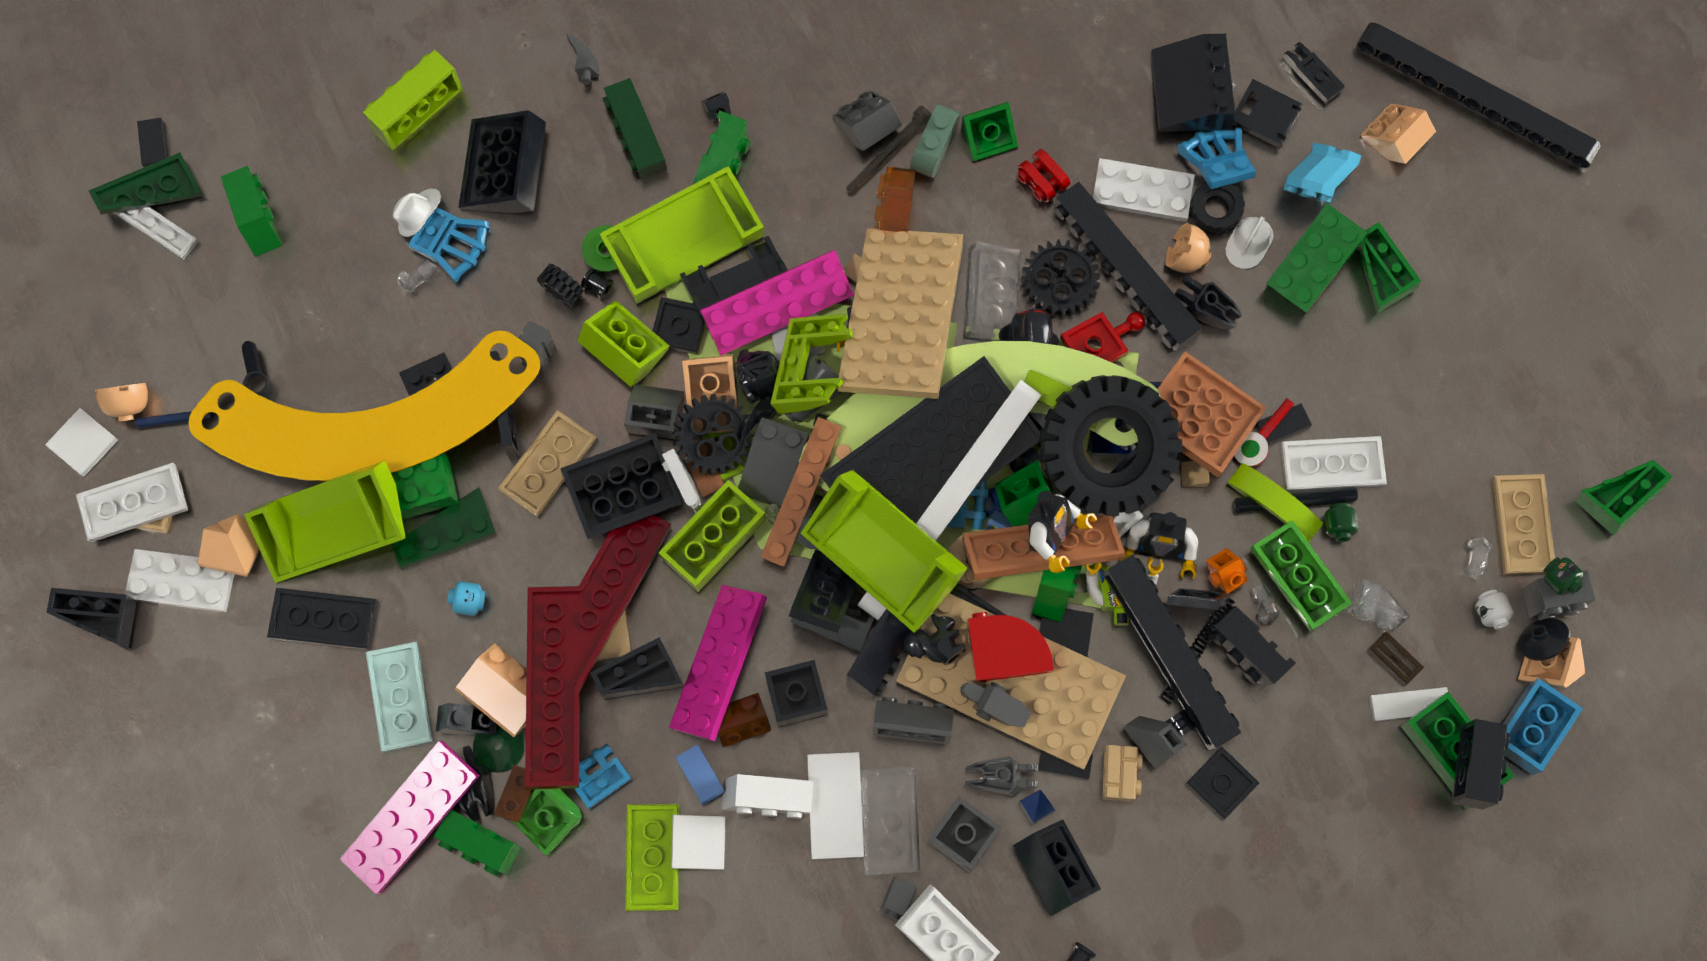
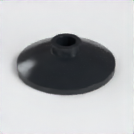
M1559 619L1538 620L1529 625L1521 634L1519 649L1530 660L1543 661L1551 659L1565 649L1570 639V631L1567 625Z

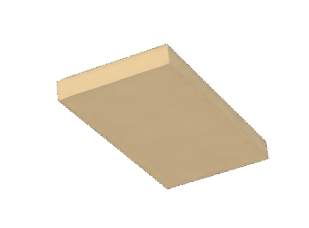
M557 410L497 489L539 518L565 484L560 468L583 460L598 438Z
M1545 474L1494 476L1492 481L1503 575L1545 574L1543 572L1544 568L1555 559Z

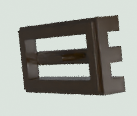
M1387 631L1367 650L1404 686L1408 685L1424 668ZM1386 641L1390 646H1392L1410 665H1412L1415 668V670L1412 671L1405 663L1401 661V659L1397 655H1395L1385 644H1383V642ZM1377 648L1381 649L1400 669H1402L1408 675V677H1406L1395 665H1393Z

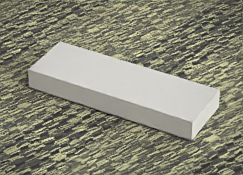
M1447 687L1371 695L1369 698L1373 721L1411 718L1439 696L1448 692Z

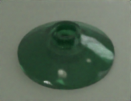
M496 724L495 735H476L473 741V753L478 764L486 765L488 771L495 773L506 772L512 769L513 765H517L520 762L525 749L521 732L512 737L498 724ZM496 741H500L502 744L499 750L493 749V743Z

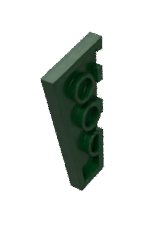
M181 153L172 155L89 190V194L101 215L203 196Z
M480 487L461 498L458 504L449 506L407 534L405 539L392 544L401 570L497 534Z

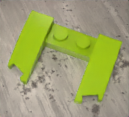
M846 314L790 318L771 399V405L779 414L810 410L828 404L831 401L829 398L835 389L842 386L843 380L841 378L803 380L810 348L853 338L852 330L850 328L846 329L845 322L848 320Z

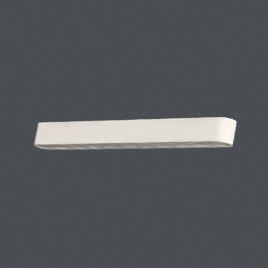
M1022 380L1011 392L916 523L935 541L1042 394ZM866 592L857 605L877 620L880 619L886 610L868 592Z

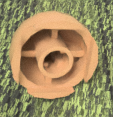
M1189 223L1182 225L1173 237V239L1177 240L1174 247L1169 246L1167 249L1165 265L1180 273H1192L1209 262L1211 258V252H1209L1210 241L1205 232L1199 227Z
M146 383L95 389L99 408L108 416L118 417V421L133 420V415L142 412L148 401Z

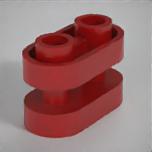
M1039 149L1032 155L1033 164L1025 160L1017 166V177L1023 184H1028L1033 189L1034 196L1040 202L1048 203L1056 197L1055 187L1063 191L1070 186L1071 182L1067 174L1043 149ZM1039 170L1048 178L1049 181H1047L1044 178V176L1039 172Z

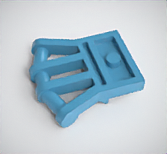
M1242 128L1210 130L1207 133L1197 132L1187 142L1183 141L1177 145L1179 154L1199 169L1210 189L1255 178L1256 170L1247 157L1246 150L1242 148ZM1223 139L1234 140V152L1229 150ZM1212 141L1221 155L1215 156L1207 142ZM1198 146L1205 159L1192 149Z
M436 207L420 231L413 236L408 246L411 250L437 262L456 283L460 280L462 274L471 267L476 266L478 262L476 259L480 252L483 253L485 251L486 233L490 229V223L484 220L458 218ZM457 228L477 229L476 240L457 231ZM451 238H454L472 248L466 254L448 245ZM445 252L463 262L452 269L441 255Z

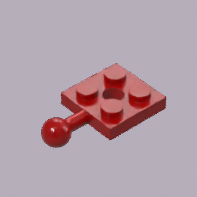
M1101 312L1062 333L1060 339L1067 348L1089 353L1113 363L1128 355L1129 352L1119 336L1130 330L1134 332L1142 330L1146 321L1141 313L1133 312L1127 316L1126 322L1113 328L1104 313ZM1097 340L1100 342L1101 347L1099 349H1092L1088 346V341Z

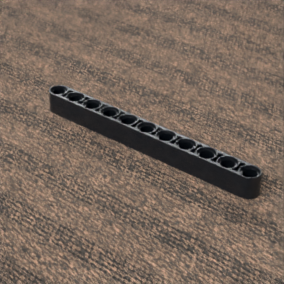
M1369 23L1357 42V47L1365 54L1577 167H1590L1600 149V143L1593 137L1380 24Z

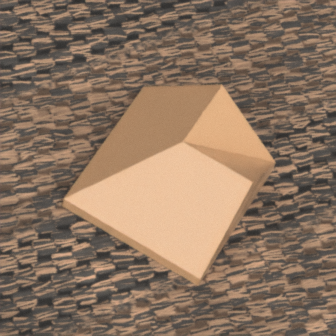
M236 514L204 528L198 565L248 577L260 549L247 520Z
M1570 637L1565 649L1548 660L1534 661L1524 657L1518 680L1532 682L1539 678L1551 686L1568 687L1585 674L1581 640Z

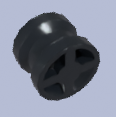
M1185 710L1180 711L1165 721L1171 723L1181 737L1196 727L1193 722H1189L1186 718L1187 713Z

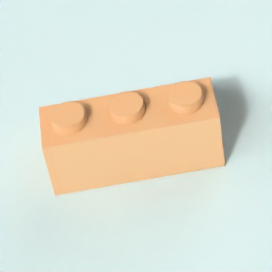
M494 643L477 658L455 690L512 737H515L526 727V668Z

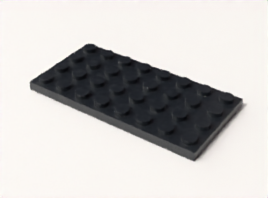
M983 356L940 387L938 399L925 398L820 476L827 486L831 488L839 475L854 470L908 518L917 523L1009 397L1011 391L986 357ZM1028 415L975 488L1040 441V431Z

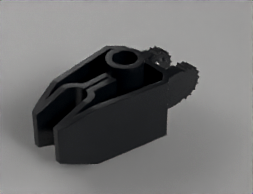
M1185 276L1182 283L1192 290L1194 294L1191 295L1179 288L1176 290L1175 296L1187 304L1186 309L1192 316L1214 328L1223 330L1235 328L1236 325L1228 317L1236 320L1242 316L1236 303L1214 282L1202 285L1192 277Z
M468 745L463 747V755L466 763L479 777L458 803L471 820L476 821L480 819L477 801L487 817L493 813L494 798L488 767L482 763L477 764L475 755Z

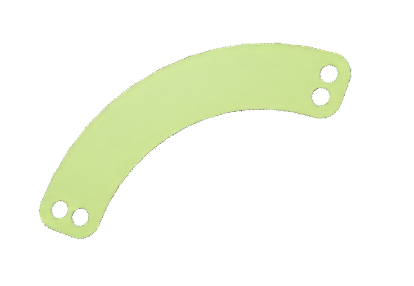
M992 341L946 349L940 385L942 387L985 356L1011 392L1020 380L1024 382L1029 370H1033L1071 388L1072 385L1081 380H1091V377L1116 375L1142 382V384L1150 386L1159 393L1157 388L1129 370L1100 357L1063 346L1030 341ZM855 393L826 419L842 426L830 455L831 463L824 472L840 461L836 456V449L839 445H847L851 452H853L925 398ZM1036 402L1030 412L1047 414L1051 407ZM1113 417L1099 420L1095 429L1089 428V430L1119 446H1129L1138 442L1134 429L1132 428L1129 432L1125 433L1118 431L1115 427L1116 418ZM806 443L805 446L803 447V450H802V453H801L799 462H800V460H801V457H802V455H803V452H804V450H805V447H806L807 443ZM821 477L818 486L828 492L830 488Z

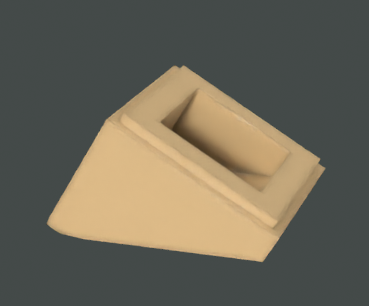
M1195 461L1181 462L1182 487H1207L1209 484V471Z

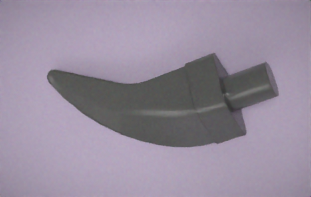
M567 33L568 39L577 52L575 72L581 76L582 84L589 85L591 78L598 76L597 61L583 42Z

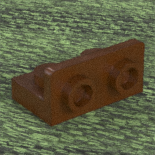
M513 765L494 812L495 816L516 823L520 821L532 789H525L524 768Z

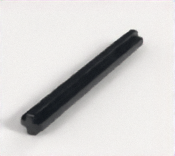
M1356 487L1290 493L1305 506L1354 502L1358 499ZM1240 497L1234 500L1235 512L1266 510L1250 497Z

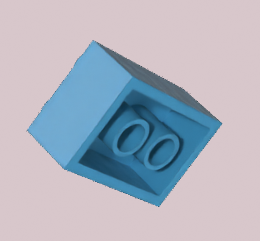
M1539 678L1530 682L1503 722V724L1507 725V733L1510 734L1509 745L1504 750V756L1531 775L1542 772L1583 708Z

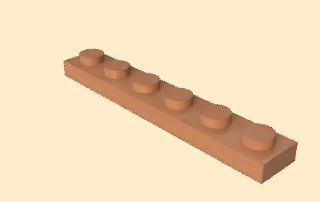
M820 417L817 418L761 558L785 567L800 531L803 517L811 504L821 479L820 475L825 470L842 426Z

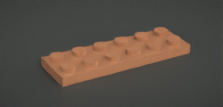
M1104 514L1095 515L1097 521L1088 522L1093 529L1086 530L1079 529L1076 523L1077 519H1074V526L1055 553V556H1066L1070 563L1067 567L1124 559L1125 551L1112 516ZM1028 525L963 533L962 541L974 580L1050 570L1049 560H1044L1038 552L1030 550Z

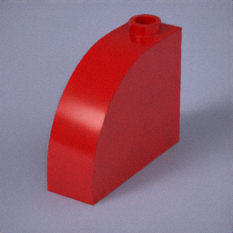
M987 612L974 613L972 618L967 620L975 683L1053 673L1054 665L1050 648L1041 633L1028 622L1008 615L988 616Z

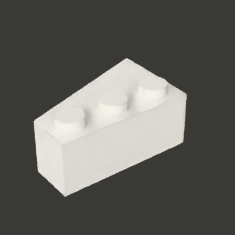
M736 774L724 779L723 789L725 792L722 797V810L736 811L738 814L762 812V816L772 817L777 816V813L787 814V818L801 819L802 815L811 813L813 781Z

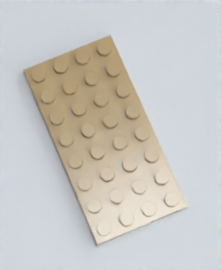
M867 228L848 326L853 332V338L845 341L839 378L843 380V384L840 388L837 387L839 392L939 398L964 242L963 234Z
M949 593L932 614L938 617H951L955 620V626L951 631L958 629L960 635L954 641L957 645L964 644L966 652L949 665L933 662L925 655L919 659L908 654L896 682L1084 770L1126 675L1044 638L1052 654L1053 673L975 683L967 620L972 618L974 613L987 612L988 616L995 614ZM931 615L920 628L929 636L937 631L932 622ZM968 682L981 687L995 682L1006 688L1005 693L1020 700L1031 712V715L1025 727L1004 725L992 718L990 722L976 715L977 711L972 708L974 703L961 696L960 687Z

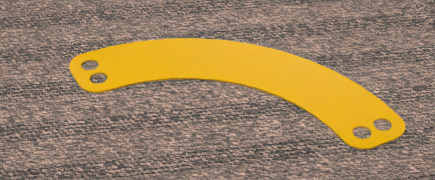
M494 331L486 335L456 367L430 386L407 398L385 406L347 413H318L294 409L259 396L237 381L223 380L213 385L193 409L189 417V429L196 439L219 454L246 467L276 476L307 481H328L382 461H386L392 473L430 460L463 443L489 425L513 404L536 378L540 370V359L533 348L510 332ZM504 344L507 347L508 354L503 360L496 361L491 358L490 351L494 345ZM516 357H522L527 362V367L521 374H513L509 370L511 360ZM224 393H231L235 397L234 405L228 410H222L218 406V399ZM214 412L219 417L218 425L210 430L205 429L202 425L203 417L207 413Z

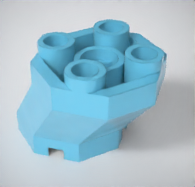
M1314 143L1310 153L1286 176L1283 190L1296 194L1298 192L1299 196L1311 199L1315 197L1318 200L1330 203L1335 188L1359 165L1361 155L1345 149H1336V147Z

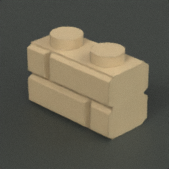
M1106 745L1104 748L1102 800L1134 802L1136 796H1140L1141 780H1137V770L1142 768V754H1138V747Z

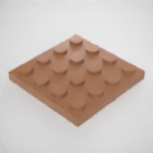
M1187 352L1183 353L1157 389L1161 398L1166 400L1172 408V416L1178 420L1181 431L1177 433L1178 438L1182 439V453L1218 478L1266 410L1264 405Z

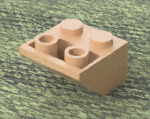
M1391 103L1369 124L1368 128L1361 134V137L1387 160L1406 164L1436 131L1426 110Z

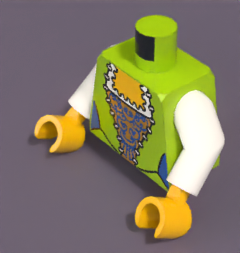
M1150 557L1147 560L1149 571L1146 572L1145 567L1144 573L1148 580H1152L1156 585L1158 573L1163 570V561L1160 559L1159 565L1153 567L1151 566L1153 559ZM1095 563L1092 566L1086 564L1085 567L1088 570L1086 572L1087 591L1095 604L1101 606V610L1104 612H1114V625H1129L1128 616L1102 575V572L1110 567H1101V563Z

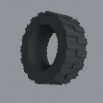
M1205 181L1200 187H1197L1192 196L1189 215L1192 218L1193 224L1206 232V234H1227L1241 220L1245 210L1244 196L1240 193L1239 188L1233 184L1210 189ZM1218 196L1225 199L1229 206L1228 213L1221 218L1210 216L1205 210V203L1209 198Z

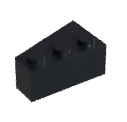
M51 588L46 613L128 650L137 600L127 594Z
M1237 606L1228 607L1207 627L1211 632L1210 637L1219 646L1223 645L1228 651V658L1245 670V677L1253 684H1275L1296 664L1291 658L1286 661L1275 650L1278 645L1274 641L1268 643L1258 632L1260 628Z
M660 637L590 672L604 699L684 687Z

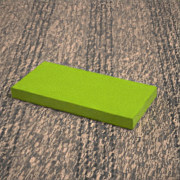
M679 804L627 805L625 911H679V869H671L672 816L679 815Z

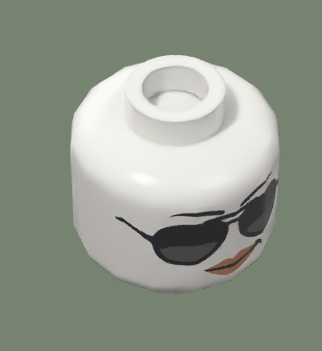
M1497 590L1482 593L1475 605L1482 624L1486 627H1494L1496 630L1508 626L1509 620L1514 615V610L1506 594Z

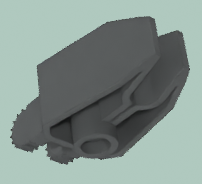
M968 682L967 684H962L959 689L961 696L974 703L972 708L977 711L976 715L990 722L992 718L1004 725L1025 727L1031 715V712L1020 700L1005 693L1006 688L995 682H991L990 685H983V687Z
M1010 756L977 762L965 768V771L969 773H983L985 775L981 780L965 781V784L982 791L1016 796L1020 792V788H1038V781L1020 780L1021 772H1037L1038 765L1019 764Z

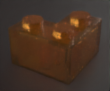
M887 166L886 174H881L877 198L882 200L881 206H876L875 221H879L878 230L908 232L916 170Z

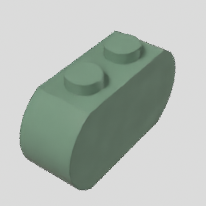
M939 104L935 107L914 151L910 164L911 170L934 178L956 133L961 113Z

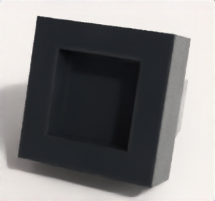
M720 92L701 101L704 110L713 121L718 120L716 111L719 108H722L725 113L731 114L730 101L725 92Z

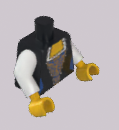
M1042 491L1037 496L1038 502L1028 515L1030 550L1038 552L1044 560H1049L1051 572L1059 573L1065 571L1063 567L1069 566L1070 563L1066 556L1056 557L1055 553L1074 526V519H1077L1076 523L1079 529L1086 530L1093 529L1088 522H1095L1097 518L1093 513L1081 514V510L1060 494L1053 495L1050 491Z
M1153 512L1150 513L1146 520L1135 523L1131 527L1125 544L1127 549H1124V559L1132 554L1134 555V550L1140 553L1172 559H1186V562L1182 565L1181 577L1184 578L1186 570L1193 572V579L1196 577L1197 565L1194 563V560L1197 559L1198 538L1192 529L1187 527V519L1177 517L1172 512L1165 514Z

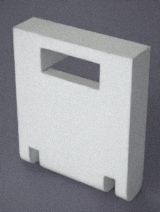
M672 449L662 454L665 460L662 465L666 472H671L686 504L691 506L695 513H697L705 502L686 464L683 463V458Z

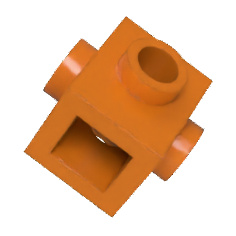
M1228 548L1206 560L1211 573L1208 577L1215 588L1219 587L1228 594L1248 582L1245 574L1247 570L1245 563Z

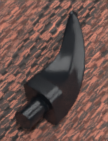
M772 394L760 400L750 413L742 432L741 442L745 440L762 417L772 419L776 415L777 411L771 405Z

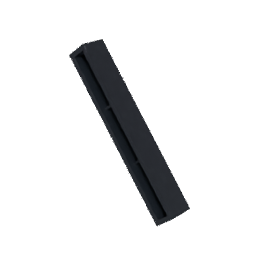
M1077 182L1056 198L1054 210L1061 220L1065 219L1070 225L1069 228L1076 238L1080 237L1085 243V248L1088 249L1087 252L1091 256H1096L1100 261L1102 270L1106 274L1112 275L1116 280L1115 283L1118 289L1123 293H1127L1131 298L1133 307L1137 311L1143 312L1147 317L1146 321L1149 326L1159 331L1164 344L1168 348H1173L1175 352H1178L1199 336L1202 326L1080 182Z
M1132 554L1103 571L1102 575L1187 713V716L1196 726L1195 729L1207 749H1216L1241 733L1238 728L1240 726L1239 721L1234 714L1229 713L1227 710L1224 696L1213 687L1210 673L1205 668L1202 669L1198 662L1199 656L1192 646L1189 647L1184 639L1185 633L1183 629L1173 621L1171 609L1165 602L1161 601L1157 594V586L1152 580H1148L1145 575L1143 563Z

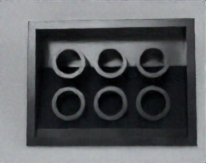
M1226 33L1201 34L1152 49L1151 57L1159 132L1231 130L1236 113Z
M530 110L471 120L458 208L462 210L502 213L534 211L546 122Z
M656 433L560 468L587 539L683 504L671 472H666L662 465L665 462L662 455L664 453Z

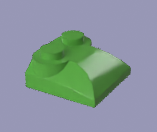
M535 789L529 796L520 821L513 823L547 856L570 830L580 823L582 816L578 806L561 789Z

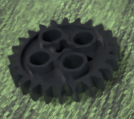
M1057 239L1056 246L1047 241L1046 249L1038 245V253L1030 252L1031 259L1026 258L1024 263L1027 267H1022L1021 273L1025 276L1021 277V283L1026 284L1023 286L1022 291L1024 293L1030 292L1027 296V301L1035 300L1033 308L1041 305L1043 306L1042 311L1051 310V317H1054L1056 311H1059L1061 317L1064 318L1065 311L1074 316L1075 308L1083 312V304L1090 306V298H1095L1097 295L1095 290L1099 289L1100 283L1096 281L1100 279L1101 274L1094 273L1098 270L1099 265H1091L1094 256L1086 257L1088 249L1080 252L1078 251L1079 243L1072 248L1070 247V240H1067L1065 246H1063L1060 240ZM1061 259L1065 264L1062 266L1056 265L1054 260ZM1079 274L1084 280L1076 281L1072 278V275ZM1046 276L1049 281L1043 283L1037 277ZM1062 276L1065 278V279H1060V280H1057V279H1056V277H1057V278H1061ZM1063 291L1068 297L1059 298L1056 292Z
M711 394L709 401L706 395H701V403L696 398L691 399L693 407L685 404L683 407L686 413H677L681 422H673V425L678 427L679 431L673 432L672 435L678 437L679 440L674 442L673 445L681 447L677 454H685L684 464L692 462L691 470H695L700 466V474H705L707 468L710 475H715L716 468L720 474H725V466L730 471L734 470L733 462L742 464L739 456H748L744 448L751 447L752 444L747 441V438L753 437L754 434L749 433L743 442H741V436L745 426L744 420L748 418L749 414L741 415L740 412L743 406L734 408V399L726 403V395H722L718 401L716 394ZM720 412L727 418L724 426H720L717 423V415ZM696 418L700 419L703 423V428L700 432H696L693 428V421ZM731 427L734 429L731 433L718 435L714 438L692 441L693 437L708 434L712 431H720ZM725 437H729L733 442V446L729 451L723 447ZM702 443H706L709 447V453L705 457L699 453V446Z

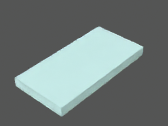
M412 642L366 652L381 752L385 753L433 743L418 643Z

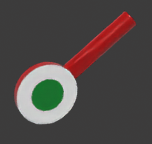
M1286 398L1258 433H1249L1234 455L1240 464L1244 463L1254 467L1265 461L1269 453L1266 438L1293 407L1294 403Z

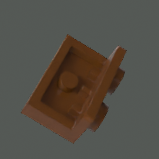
M759 693L728 704L718 731L723 747L760 736L771 730Z

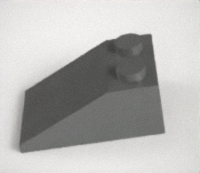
M762 417L752 441L738 489L749 498L781 508L798 467L803 447L809 440V433Z

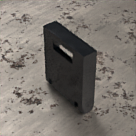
M1252 79L1235 111L1236 114L1232 125L1242 128V130L1281 148L1284 141L1280 138L1286 140L1299 115L1297 111L1302 110L1303 104ZM1250 95L1257 102L1250 115L1241 112Z

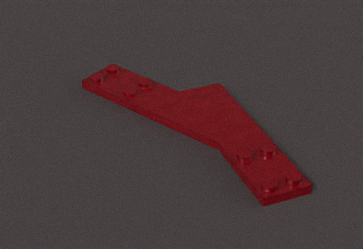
M651 515L610 531L579 586L528 587L526 790L579 788V692L670 531L671 523Z

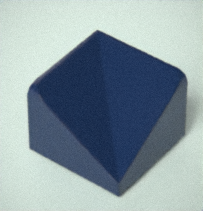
M1041 789L1019 801V805L1031 825L1055 811Z

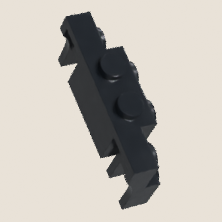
M769 236L764 237V243L755 247L752 244L747 245L750 260L713 275L710 279L703 265L698 266V271L688 276L685 275V272L680 274L681 281L700 317H702L700 309L788 270Z

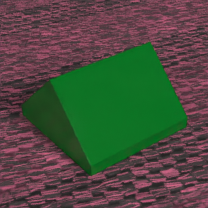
M1009 102L962 116L961 132L973 161L1018 147Z

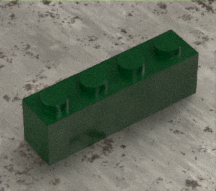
M631 78L604 87L606 97H603L602 100L607 112L611 110L614 115L611 118V122L615 131H620L623 138L619 140L623 151H629L631 158L628 159L632 172H637L640 179L667 170L665 158Z

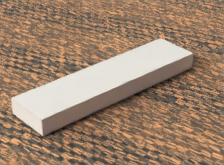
M149 206L113 212L182 260H185L199 243L195 237Z

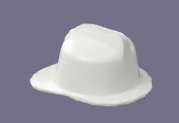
M430 188L419 194L409 193L398 200L393 209L392 217L398 223V230L402 236L410 237L420 231L426 220L440 203V191Z
M1247 217L1237 224L1225 248L1226 257L1233 266L1240 269H1251L1257 266L1263 259L1273 240V230L1264 217Z

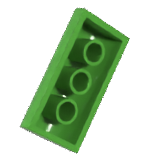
M1293 521L1288 522L1250 548L1310 632L1352 604L1349 597Z

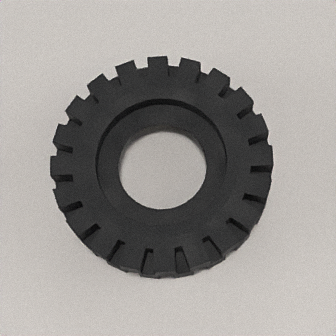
M1100 375L1091 377V380L1088 381L1081 380L1072 385L1070 391H1064L1055 400L1057 404L1053 409L1049 408L1044 418L1047 420L1045 428L1041 427L1039 440L1042 441V448L1039 449L1049 481L1053 483L1055 489L1063 497L1085 511L1097 515L1098 513H1103L1106 516H1119L1121 512L1130 514L1139 511V506L1143 504L1148 506L1157 500L1156 494L1160 490L1166 491L1172 482L1169 480L1172 472L1177 473L1180 461L1177 460V454L1182 452V439L1178 438L1177 432L1181 431L1177 418H1174L1171 414L1172 408L1166 400L1159 396L1158 392L1150 386L1142 384V382L1127 377ZM1110 417L1122 419L1130 424L1138 439V451L1135 459L1127 468L1116 473H1104L1096 470L1089 464L1083 451V442L1088 429L1097 421Z

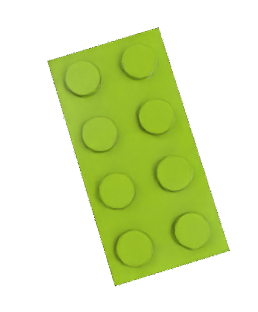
M433 50L430 54L424 55L420 63L413 69L407 70L396 84L389 86L381 97L376 101L370 102L365 111H363V114L373 133L393 151L463 88L455 68L436 50Z
M727 480L660 550L659 555L668 566L699 592L767 520L766 513L731 481Z

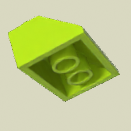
M616 300L586 320L577 339V342L630 387L645 378L670 347Z

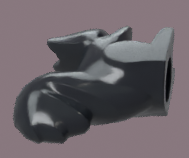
M932 614V622L937 631L931 636L920 629L915 633L910 631L904 638L903 648L911 657L920 659L925 655L933 662L949 665L966 652V647L964 644L957 645L954 641L960 635V631L958 629L951 631L956 623L953 618L947 616L938 617Z

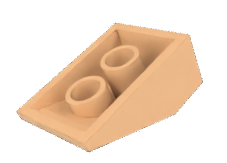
M734 354L691 358L682 361L688 405L693 407L691 399L694 398L701 403V395H706L709 401L710 395L716 394L717 401L722 395H726V403L734 399L735 404L733 407H738ZM720 412L717 415V423L720 426H724L727 418ZM698 418L693 421V428L696 432H700L703 428V423ZM731 427L720 431H712L711 433L734 431V429Z

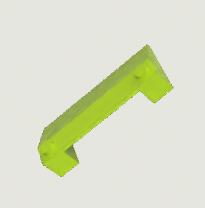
M727 166L599 235L636 304L681 281V273L685 272L686 276L698 271V266L703 265L705 268L764 237V226L731 169Z
M386 461L266 502L244 514L275 583L405 539L396 484Z
M854 470L843 473L836 478L801 532L807 540L914 633L952 591L968 569Z

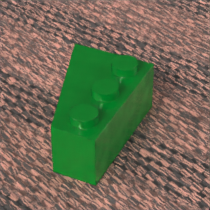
M719 110L717 115L719 126L716 133L711 132L709 140L712 142L706 155L703 154L693 184L729 166L733 174H738L741 167L740 158L743 153L746 154L751 143L748 139L746 120Z
M245 166L220 176L236 225L254 256L256 257L281 247L282 243L272 221L274 220L270 208L266 206L268 203L264 191L260 190V187L263 185L258 174H252L249 167Z
M1380 222L1365 230L1368 234L1357 247L1376 315L1417 290L1421 283L1418 275Z
M1651 460L1625 471L1622 475L1612 479L1609 478L1599 485L1581 490L1575 502L1614 536L1667 487L1673 476L1656 461Z
M1082 565L1065 567V571L1059 573L1043 570L1032 614L1061 622L1068 598L1074 599L1077 584L1073 583L1074 578L1079 579Z
M453 810L445 816L434 835L435 838L440 840L438 846L450 852L454 848L463 852L461 858L472 864H475L478 860L485 864L483 870L496 877L499 873L507 875L522 848Z

